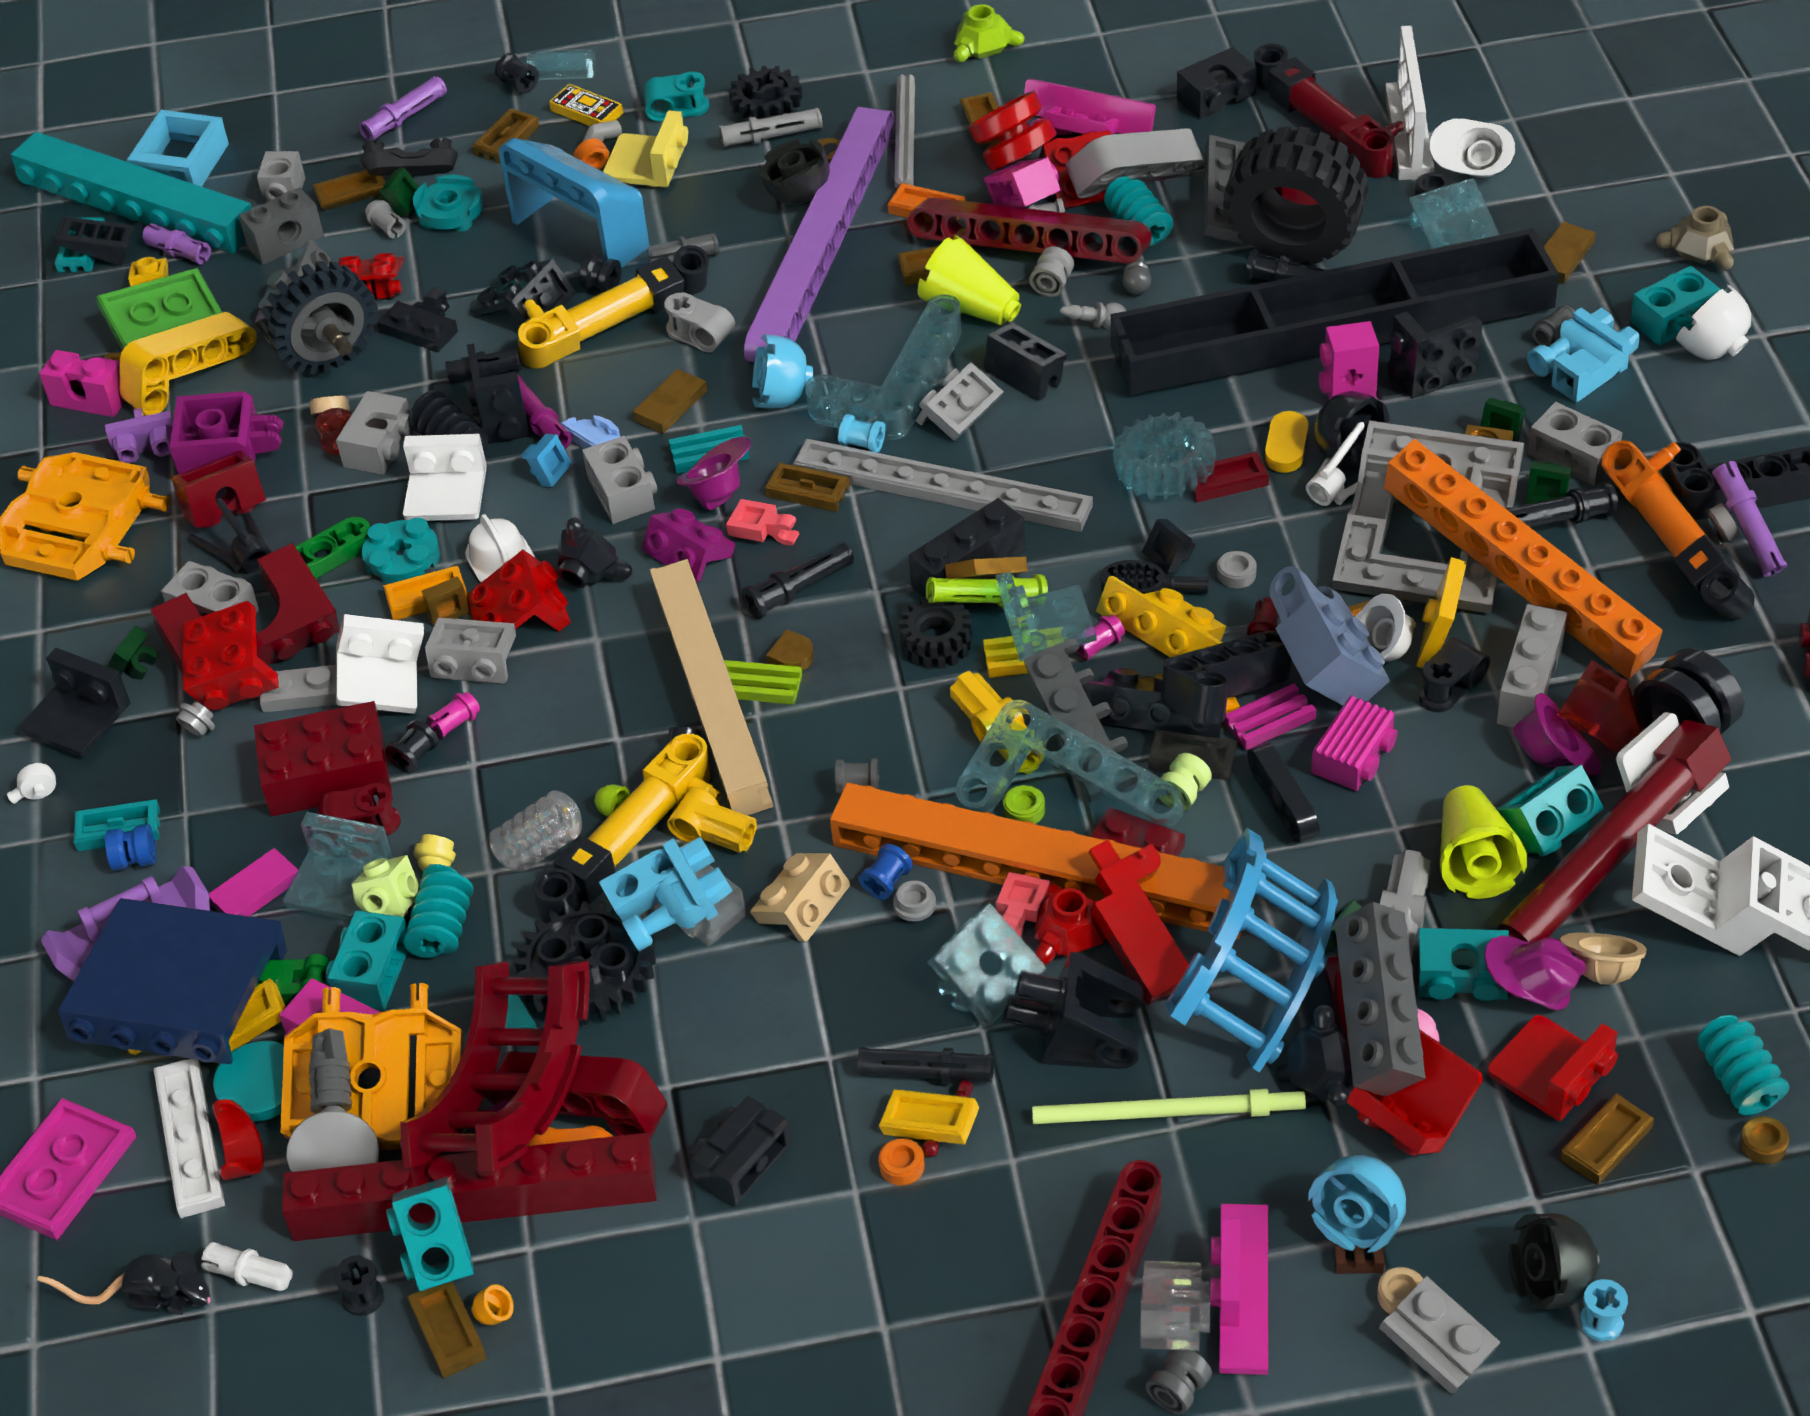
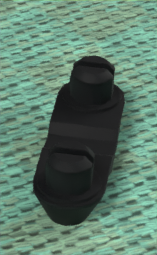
M439 137L435 138L430 143L431 148L420 149L417 152H405L401 149L384 150L383 142L375 140V144H373L372 140H368L362 146L364 154L360 157V163L373 176L391 175L394 170L402 167L409 174L448 173L455 166L458 152L452 148V141L443 137L442 142Z

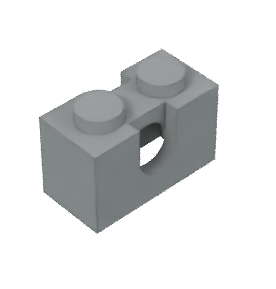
M366 391L336 439L343 467L384 475L390 463L395 461L399 454V442H404L405 436H410L414 429L410 422L411 412L407 398Z

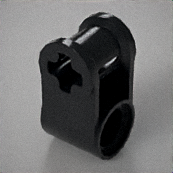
M1456 637L1450 638L1442 649L1423 666L1422 676L1425 684L1419 693L1421 705L1433 712H1444L1453 708L1454 704L1471 688L1476 687L1482 681L1489 669L1490 657Z

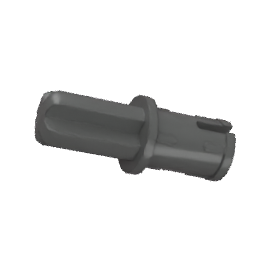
M714 232L687 239L684 236H679L677 241L649 246L647 249L648 260L652 262L667 256L673 263L676 251L687 245L698 246L708 256H715L719 254L717 237Z

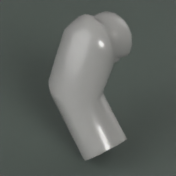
M617 120L592 124L589 126L582 142L592 138L600 139L603 142L605 139L619 137L622 133L621 125Z

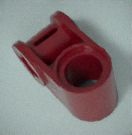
M371 783L363 787L331 791L320 797L318 813L321 840L328 845L344 846L351 842L375 837H386L394 833L400 826L401 818L398 810L391 805L393 796L390 788L382 783ZM375 794H376V795L378 796V798H379V800H378V805L376 804V801H375V798H374V795H375ZM378 815L380 816L381 822L383 824L382 826L378 824Z

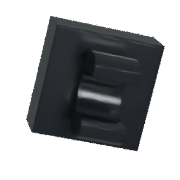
M1156 519L1142 553L1166 573H1177L1182 561L1190 558L1196 544L1192 542L1193 539L1168 519Z

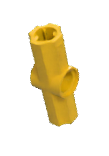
M969 670L957 677L955 683L950 687V697L971 720L972 728L979 741L987 748L994 746L1017 773L1023 772L1028 775L1037 770L1041 762L1047 758L1046 748L1025 725L1023 715L1017 704L1009 697L1002 699L979 673H971Z

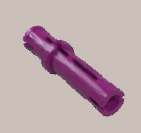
M518 375L526 418L531 423L529 424L530 428L536 435L542 437L545 434H557L564 449H566L571 444L572 435L560 424L556 412L546 407Z

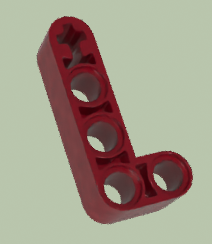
M505 1052L499 1060L494 1073H529L537 1053ZM580 1055L573 1081L557 1115L605 1118L616 1136L649 1133L651 1141L667 1108V1102L649 1073L637 1062L625 1058ZM487 1091L485 1097L495 1105L501 1101L513 1098L517 1091Z

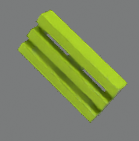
M724 660L732 684H738L733 685L737 699L795 704L802 679L801 667Z

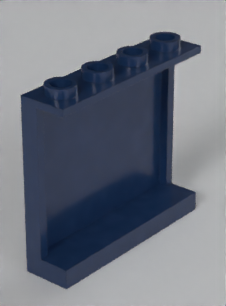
M120 898L58 1009L67 1040L84 1044L93 1043L112 1046L123 1050L132 1049L152 1052L162 1056L171 1055L197 1059L202 1062H217L231 1065L233 1057L228 1041L268 961L283 960L287 952L281 922Z

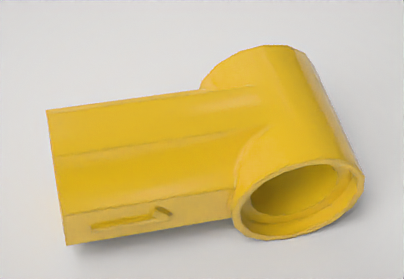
M691 788L667 820V826L671 833L683 842L688 843L701 837L706 841L739 853L742 851L747 852L753 843L757 829L756 818L720 806L711 794L698 788Z

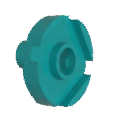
M443 175L437 177L436 184L427 187V184L424 183L414 193L413 205L420 226L424 229L468 230L473 225L472 220L481 213L484 204L480 187L478 186L477 188L474 186L472 179L462 175Z
M423 518L399 520L387 524H374L368 529V538L362 546V557L366 571L372 577L373 574L381 577L382 583L385 584L424 575V570L428 569L432 563L435 568L440 560V547L437 536ZM399 550H404V554L397 555L396 552Z

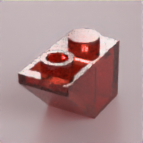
M1591 660L1558 715L1567 720L1573 728L1589 733L1602 741L1608 749L1619 753L1644 729L1628 681Z

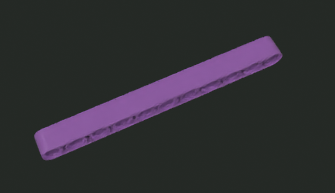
M857 107L829 164L830 174L828 180L816 191L747 333L744 345L746 361L754 362L757 347H765L766 342L760 339L763 334L778 335L789 338L794 342L796 341L891 139L894 127V114L892 111Z

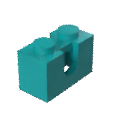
M1419 928L1417 945L1418 997L1448 999L1455 993H1473L1476 999L1483 1001L1494 999L1507 1000L1508 992L1494 981L1487 970L1484 952L1486 945L1492 938L1509 936V930ZM1458 949H1469L1471 951H1458Z

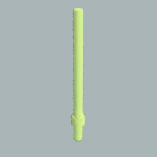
M1251 1089L1249 1094L1032 1106L1033 1124L1249 1112L1251 1117L1270 1116V1111L1306 1109L1304 1091L1268 1093V1089Z

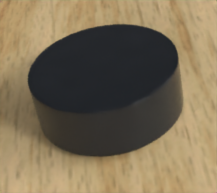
M1430 172L1417 178L1415 196L1422 203L1437 205L1449 199L1451 181L1445 175Z

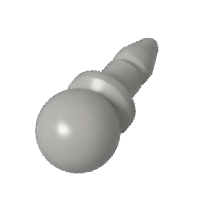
M1097 302L1095 307L1070 305L1060 309L1061 314L1071 319L1090 321L1095 328L1103 326L1110 330V314L1127 311L1119 303H1109L1104 306L1100 302Z

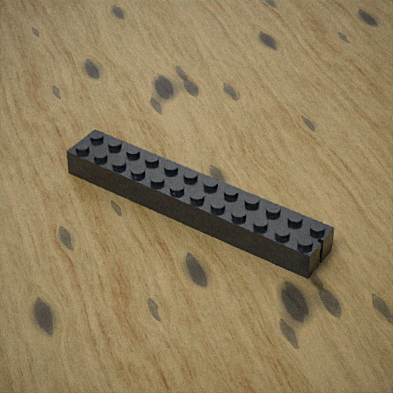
M1532 228L1110 314L1111 349L1119 368H1122V375L1130 395L1319 357L1320 344L1325 343L1326 327L1371 321L1379 344L1390 342V335L1393 333L1394 316L1406 311L1426 333L1473 316L1478 317L1484 323L1552 309L1556 305L1559 273Z

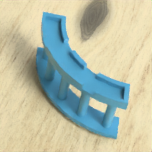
M1246 828L1223 861V886L1230 890L1228 900L1222 898L1218 902L1207 932L1214 935L1205 955L1199 952L1194 955L1165 1005L1169 1015L1186 1025L1192 1015L1194 1017L1201 1015L1250 1046L1251 1048L1246 1054L1251 1067L1260 1073L1266 1062L1272 1064L1280 1055L1284 1047V1041L1281 1040L1296 1015L1313 979L1317 978L1326 966L1328 957L1324 955L1330 937L1338 899L1336 898L1333 883L1328 879L1324 878L1320 886L1315 890L1267 859V853L1264 852V843L1261 836ZM1255 895H1258L1303 924L1301 945L1254 915L1255 910L1250 906ZM1246 930L1295 962L1285 987L1236 956V950L1232 946L1239 932ZM1218 972H1229L1277 1003L1261 1032L1210 1000V994L1207 991Z

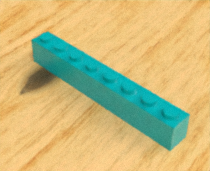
M39 132L32 134L10 154L16 176L24 184L91 205L106 212L126 217L132 221L149 226L153 223L170 231H183L192 239L208 243L212 248L234 254L246 242L239 215L252 209L249 202Z

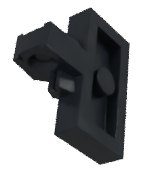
M435 287L424 295L423 302L417 301L414 303V306L397 301L377 322L381 334L437 353L458 332L456 320L445 317V312L450 307L446 297L447 292Z

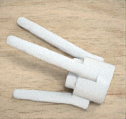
M1359 422L1332 459L1326 458L1318 472L1306 484V491L1309 497L1317 504L1327 506L1334 501L1341 505L1349 496L1356 492L1358 482L1344 489L1346 478L1343 472L1337 468V465L1364 429L1365 425L1363 422Z

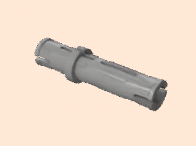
M817 107L811 110L757 119L755 116L748 117L746 122L719 126V136L722 147L751 141L754 145L761 143L762 139L822 129L823 123L821 112ZM801 121L800 123H797V124H791V125H786V126H781V127H775L776 125H780V124H786V123ZM767 127L765 130L740 134V132Z

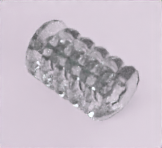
M551 791L547 793V797L538 799L535 804L526 807L523 812L514 815L512 819L502 823L501 827L493 829L489 835L491 850L497 860L507 869L515 872H524L579 836L582 830L580 811L576 803L568 795L561 791Z

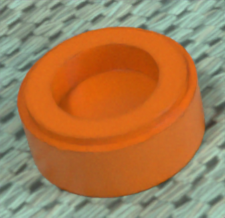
M592 138L582 142L575 149L573 157L600 170L609 159V151L600 139Z
M904 1138L895 1139L886 1143L879 1152L880 1173L887 1182L904 1186L914 1183L922 1176L925 1169L924 1153L916 1142Z

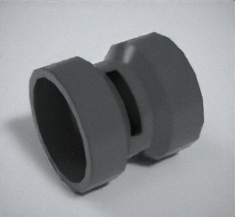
M1176 1345L1165 1356L1164 1368L1152 1374L1145 1388L1152 1400L1160 1407L1173 1414L1183 1415L1193 1404L1194 1392L1203 1389L1210 1380L1212 1370L1198 1353L1187 1347Z

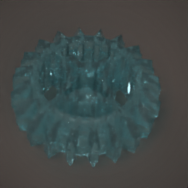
M1164 411L1161 416L1153 417L1148 414L1146 420L1134 419L1132 427H1123V434L1116 437L1113 452V463L1118 480L1124 483L1125 489H1133L1136 496L1147 493L1150 500L1156 495L1163 496L1166 500L1168 495L1174 494L1181 498L1186 490L1195 492L1198 485L1197 480L1200 482V485H1205L1207 477L1213 475L1214 462L1217 458L1214 438L1211 435V431L1205 428L1204 422H1195L1193 416L1181 418L1179 412L1173 416H1166Z

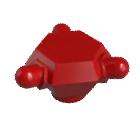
M1056 884L1048 886L1046 898L1040 907L1034 938L1039 940L1037 942L1039 946L1034 952V959L1039 965L1050 964L1056 955L1060 956L1063 954L1068 957L1071 951L1082 953L1101 945L1104 939H1107L1090 912L1096 902L1086 897L1082 891L1074 888L1061 889Z

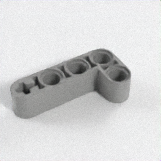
M1174 129L1099 137L1066 162L1065 166L1077 197L1088 198L1102 192L1118 177L1127 176L1132 179L1180 175L1197 169L1204 163L1192 130Z

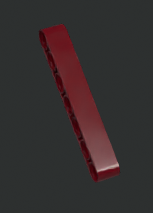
M934 197L922 201L911 211L907 220L911 233L922 239L944 241L949 237L954 240V235H957L967 244L1038 253H1042L1047 247L1054 246L1066 250L1072 257L1120 263L1136 261L1149 247L1152 240L1149 228L1138 221ZM923 212L931 216L933 224L925 220ZM956 216L961 217L966 222L967 228L958 224ZM989 220L995 221L999 225L1001 232L995 231L991 227ZM1023 224L1029 225L1033 229L1034 236L1025 232ZM1057 228L1063 229L1067 233L1069 240L1061 238L1057 233ZM1091 232L1100 235L1103 244L1095 242L1091 237ZM1125 236L1132 237L1136 241L1138 248L1128 245Z
M1132 1161L1125 1165L1120 1172L1030 1403L1027 1416H1083L1161 1209L1162 1176L1160 1170L1149 1161ZM1137 1189H1145V1190H1147V1191L1138 1192V1191H1134V1190H1137ZM1128 1226L1133 1229L1124 1230L1120 1229V1227ZM1113 1264L1118 1265L1119 1267L1112 1269L1106 1268L1104 1266ZM1094 1303H1100L1104 1306L1094 1308L1090 1307L1089 1305ZM1076 1343L1089 1344L1088 1347L1078 1348L1073 1345ZM1062 1383H1072L1075 1385L1068 1389L1058 1387Z

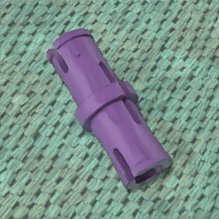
M153 223L150 226H146L143 231L142 239L146 245L162 249L171 257L177 258L180 256L201 265L207 262L210 257L211 248L208 243L192 239L183 231H170Z

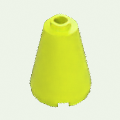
M954 235V240L948 237L937 247L925 266V269L930 271L927 280L924 281L920 278L917 294L924 301L999 325L1004 324L1006 321L1012 322L1021 308V303L1018 302L1019 293L957 235Z
M1470 785L1454 788L1446 795L1443 801L1440 872L1443 880L1453 892L1456 889L1466 893L1467 897L1472 899L1491 898L1510 890L1515 885L1514 879L1521 870L1524 874L1527 868V853L1523 842L1479 788Z

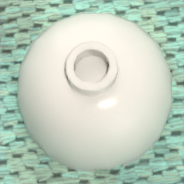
M1728 285L1725 291L1723 289L1718 291L1692 316L1694 319L1692 324L1694 326L1689 331L1684 326L1676 337V340L1687 351L1698 358L1713 360L1727 353L1734 357L1749 342L1745 337L1751 327L1749 306L1743 297L1732 286Z

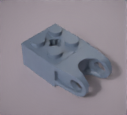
M1293 566L1285 567L1276 574L1269 590L1272 602L1282 622L1276 627V630L1306 686L1343 706L1349 696L1352 695L1356 699L1361 698L1364 702L1368 701L1390 682L1382 667L1385 664L1384 658L1370 645L1367 639L1369 636L1368 629L1360 620L1352 615L1337 591L1327 586H1320L1317 589L1303 571ZM1294 577L1295 586L1288 595L1283 596L1282 587L1289 578Z

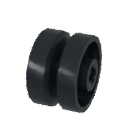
M1693 648L1681 649L1674 653L1658 670L1652 672L1635 688L1633 696L1636 716L1644 729L1663 713L1668 712L1677 716L1679 725L1684 720L1718 727L1720 734H1723L1742 716L1745 704L1741 688L1733 674L1718 659L1704 651Z

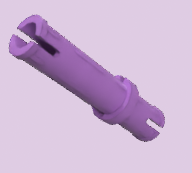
M433 76L394 103L384 104L379 108L378 113L359 124L358 127L361 135L367 141H374L390 129L396 130L402 125V121L441 96H444L447 93L445 83L441 78Z
M1736 461L1728 462V468L1725 463L1718 466L1712 471V474L1727 500L1725 507L1729 513L1734 514L1762 570L1763 577L1771 576L1770 571H1773L1774 574L1781 572L1787 567V563L1784 561L1755 503L1757 499L1755 492L1748 489Z

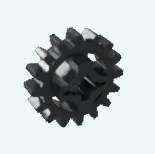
M765 65L761 67V71L757 72L750 68L748 75L738 74V81H731V89L729 90L732 110L734 113L739 112L741 119L749 116L762 119L784 113H794L793 107H800V99H803L799 77L791 76V70L789 69L780 72L779 66L770 69Z

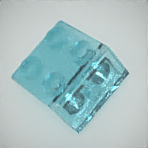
M1011 571L995 575L1003 610L1019 661H1024L1023 659L1071 638H1075L1079 646L1097 640L1096 632L1079 585L1027 598L1024 586H1015Z
M307 812L300 825L309 851L283 899L285 907L351 921L355 910L362 911L354 901L351 884L363 872V866L379 858H393L385 828L383 826Z

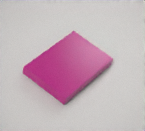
M61 1098L0 1175V1215L54 1240H58L137 1136L134 1129Z

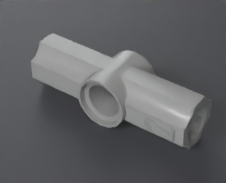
M1405 850L1401 854L1394 855L1387 890L1382 891L1380 904L1405 913L1410 959L1412 962L1416 937L1419 934V928H1423L1427 902L1425 892L1430 877L1431 860L1422 856L1421 852Z

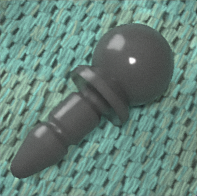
M1143 255L1136 261L1128 263L1124 269L1123 285L1131 294H1142L1151 285L1149 267L1144 262Z

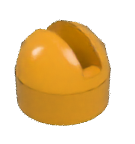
M496 1284L481 1290L474 1297L472 1305L473 1316L483 1325H497L511 1317L514 1308L512 1297L504 1287Z

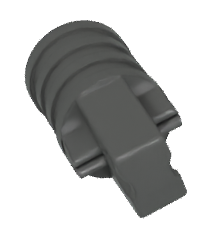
M329 1028L313 1036L309 1065V1083L311 1087L310 1110L315 1114L320 1113L327 1106L333 1105L340 1106L346 1112L352 1109V1100L350 1099V1063L347 1059L343 1031Z

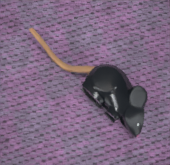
M177 1252L172 1260L156 1254H146L135 1258L126 1267L125 1272L115 1279L99 1296H84L53 1279L38 1276L37 1278L38 1281L51 1285L82 1304H101L107 1301L120 1288L129 1294V1307L141 1311L159 1312L161 1306H167V1311L182 1315L184 1305L186 1304L191 1307H197L210 1303L209 1287L197 1271L194 1258L186 1252Z

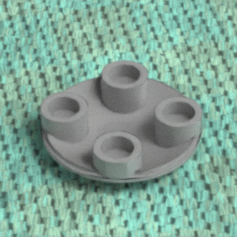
M334 1105L327 1106L320 1113L314 1114L302 1121L291 1134L287 1145V1161L292 1172L378 1163L379 1143L372 1128L358 1116L346 1112L340 1106Z

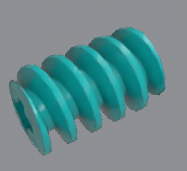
M1123 176L1112 181L1107 187L1104 194V204L1107 209L1111 211L1115 219L1138 221L1145 224L1152 236L1149 246L1160 243L1170 234L1173 228L1172 217L1160 205L1158 199L1154 197L1143 181Z
M430 864L424 869L422 874L423 879L418 888L419 892L414 902L415 906L413 907L407 933L403 940L404 946L410 954L429 959L439 955L452 954L457 951L459 946L458 938L462 934V925L466 920V911L470 905L469 898H471L474 891L472 883L466 877L458 874L453 868L441 864Z
M1733 1015L1720 1016L1712 1020L1700 1031L1696 1043L1700 1050L1705 1053V1058L1709 1065L1713 1067L1718 1080L1722 1081L1721 1085L1726 1094L1730 1095L1732 1104L1739 1110L1738 1113L1743 1116L1759 1114L1781 1100L1788 1093L1790 1086L1786 1079L1779 1078L1781 1071L1778 1065L1771 1063L1773 1058L1768 1050L1763 1049L1764 1043L1762 1039L1754 1035L1756 1030L1753 1024L1747 1021L1738 1022V1018Z

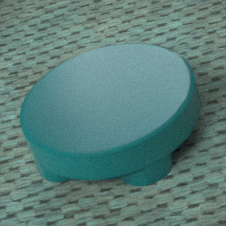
M255 1041L231 1052L233 1057L231 1065L220 1063L214 1075L213 1086L217 1100H233L248 1113L254 1124L257 1121L268 1120L280 1115L282 1107L284 1044L275 1041Z

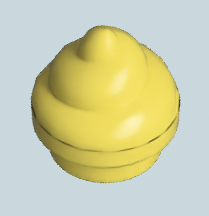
M431 834L422 835L420 843L415 844L413 851L418 866L423 872L430 864H441L450 867L456 857V853L453 851L454 842L452 840Z

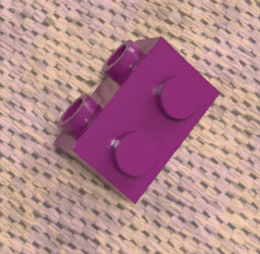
M674 509L673 512L650 516L642 550L665 565L688 559L695 581L700 582L706 563L732 558L736 544L722 536L723 532L718 528L707 526L695 519V515L685 509Z

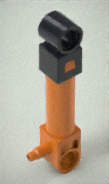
M1621 440L1611 444L1602 456L1604 471L1624 497L1640 512L1674 557V562L1690 583L1701 593L1703 600L1725 620L1735 621L1745 617L1754 605L1755 596L1752 589L1739 577L1740 574L1726 556L1699 527L1659 472L1680 452V447L1675 442H1671L1667 447H1663L1648 459L1630 441Z

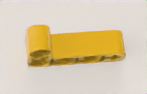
M222 312L134 340L121 353L120 396L134 408L141 407L146 416L161 413L169 399V380L248 354L256 344L257 333L254 328L233 314Z

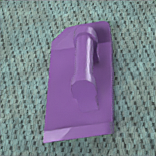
M181 866L171 881L159 887L151 875L143 879L142 883L93 907L88 908L86 906L78 910L77 913L82 924L66 932L48 930L42 937L41 942L56 969L72 981H75L120 898L210 911L209 893L194 868Z

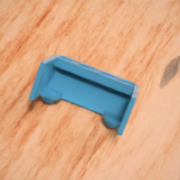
M511 138L499 147V157L511 218L514 224L518 225L546 203L557 197L597 219L603 259L605 261L609 258L619 260L621 268H623L650 246L643 198L635 187L629 186L573 157L562 149L549 144Z

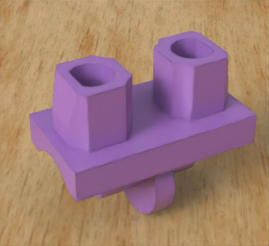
M141 407L135 408V418L105 424L106 434L114 458H118L120 462L134 463L139 458V453L152 450L154 455L159 457L171 455L169 448L173 426L171 410L144 416Z

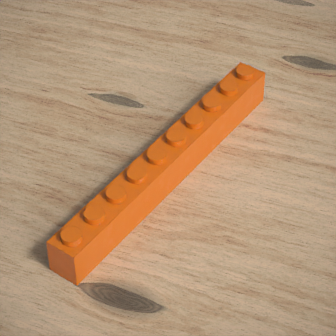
M848 782L830 818L833 846L878 856L881 846L888 843L904 850L910 856L913 865L1004 885L1008 873L1013 872L1049 880L1050 884H1056L1061 889H1078L1095 902L1105 898V895L1095 881L1099 869L1088 852L1091 848L1109 839L1102 840L1080 835L1069 830L1062 831L1036 825L1029 821L1013 820L996 816L989 812L973 811L956 807L949 803H937L908 794L902 795L879 790L872 786H862ZM1109 840L1120 859L1141 849ZM1158 852L1161 857V864L1151 879L1140 884L1145 895L1162 922L1207 932L1218 902L1222 898L1228 900L1230 890L1223 886L1224 867L1201 862L1194 858H1183ZM1242 932L1238 933L1236 939L1240 938Z

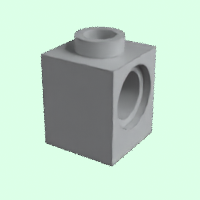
M265 151L257 175L264 203L278 198L288 191L303 188L305 174L299 151Z

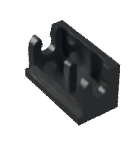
M1012 322L987 336L984 370L1039 401L1046 396L1049 379L1050 385L1055 388L1059 386L1067 353Z

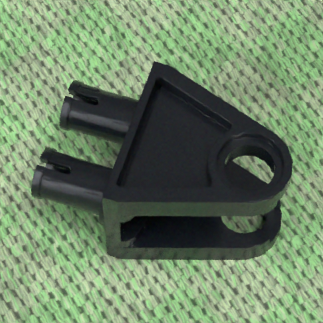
M1071 951L1057 979L1021 970L1016 984L1015 996L1009 995V998H1007L1003 1012V1022L1040 1031V1035L1043 1036L1040 1063L1112 1069L1128 1068L1138 1061V1037L1133 1032L1102 1017L1131 1018L1136 1016V1010L1143 1005L1144 989L1136 981L1080 953ZM1122 997L1131 1001H1117L1113 998ZM1117 1045V1046H1123V1047H1125V1048H1124V1049H1114V1048H1111V1047H1109V1046Z

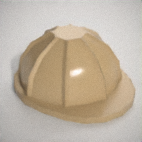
M1577 932L1568 933L1560 938V941L1571 952L1575 953V957L1586 963V970L1582 975L1593 982L1605 985L1617 984L1630 979L1638 970L1641 959L1645 957L1647 952L1646 947L1642 943L1616 935Z

